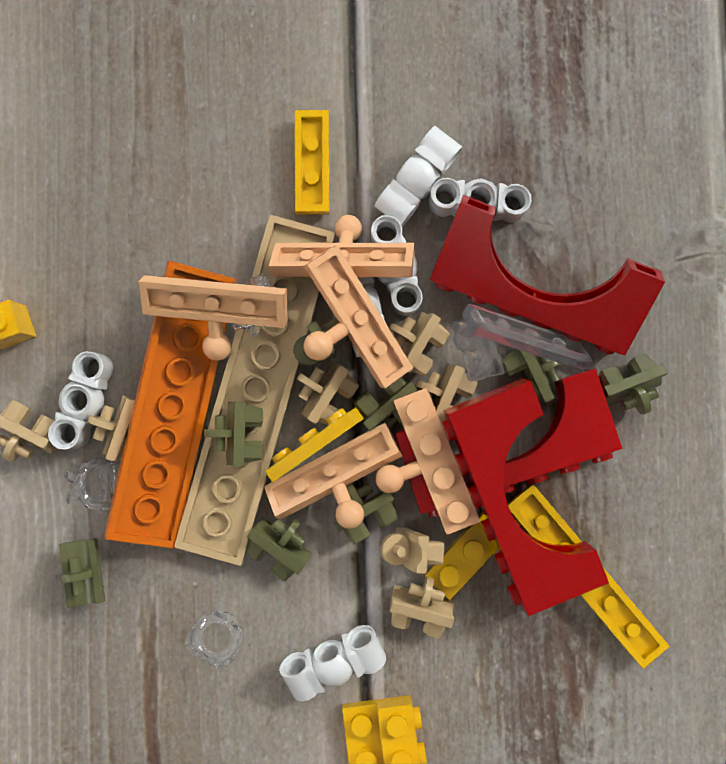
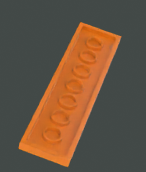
M170 260L166 262L163 277L236 284L235 278ZM154 316L105 528L104 538L106 540L176 549L174 545L187 502L218 361L209 359L204 354L202 348L205 337L209 335L208 321ZM222 322V324H223V334H224V333H225V328H226V324H227V323Z

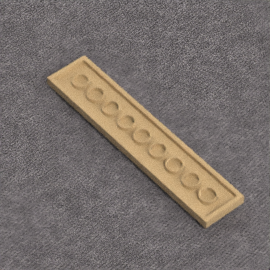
M269 215L250 285L287 288V323L284 328L238 324L208 429L215 430V416H226L225 430H227L228 402L246 401V405L263 408L262 427H245V441H262V460L244 462V467L226 465L227 437H225V451H214L215 437H205L175 541V548L242 566L246 555V547L250 540L247 536L254 527L264 486L268 478L265 470L271 467V458L275 453L300 362L293 353L294 345L300 337L308 335L309 330L307 326L312 323L320 291L311 277H271L269 269L270 259L275 243H334L336 232Z

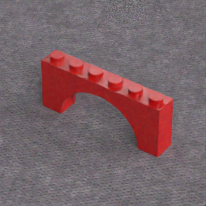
M466 195L462 196L432 271L430 281L435 282V285L444 291L454 292L456 290L464 293L468 299L475 303L486 304L487 302L495 305L506 315L512 317L520 315L531 319L534 325L542 329H550L551 327L562 331L564 336L573 341L581 342L585 340L593 343L597 349L604 353L614 354L616 352L624 356L626 355L665 284L660 270L627 258L623 266L613 277L590 290L560 294L536 289L516 278L504 266L497 255L491 232L496 207Z
M596 368L555 381L557 406L553 421L545 435L531 449L505 461L503 479L505 493L515 490L513 484L525 480L527 485L545 481L548 479L546 474L559 470L560 474L580 469L579 463L592 459L593 463L607 461L613 458L612 452L623 449ZM405 430L394 432L404 465L417 461ZM421 474L409 479L419 512L421 514L428 513L429 517L438 516L423 475ZM462 475L466 487H472L469 475Z
M522 378L443 410L446 420L441 422L443 430L449 442L453 440L456 442L460 453L454 455L461 474L469 475L473 486L467 488L475 508L481 507L486 519L481 521V525L488 541L495 540L499 552L494 554V558L502 575L508 573L512 585L507 586V590L514 606L521 605L526 614L531 616L609 584L597 550L589 543L583 541L571 545H557L538 540L519 527L508 507L503 481L508 452L519 433L529 423L544 415L531 381Z

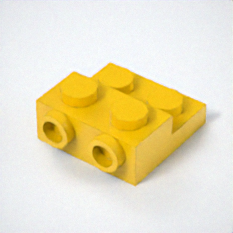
M411 695L342 704L349 764H427L424 742H417L416 730L422 729L420 707L412 706Z

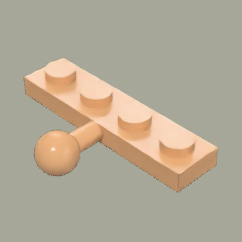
M344 215L335 224V232L339 238V243H275L269 263L271 277H310L304 265L333 246L338 245L358 278L412 277L415 250L414 243H353L361 235L362 225L355 216Z
M338 245L333 246L304 265L339 321L337 325L325 333L315 331L306 337L304 351L309 358L316 361L328 358L332 353L333 344L347 335L380 388L388 387L413 369Z
M146 275L138 281L143 315L208 321L209 335L205 337L202 348L204 354L211 360H222L231 351V342L223 334L222 322L284 328L287 323V288Z
M424 388L394 400L393 402L417 461L399 468L394 465L381 467L376 474L378 488L385 493H395L401 489L404 481L422 474L447 535L480 522L428 389Z
M383 423L286 474L273 483L271 482L264 486L274 516L281 520L334 493L338 503L335 513L337 522L346 529L356 528L364 519V510L358 502L351 500L346 485L402 457V454L389 426Z

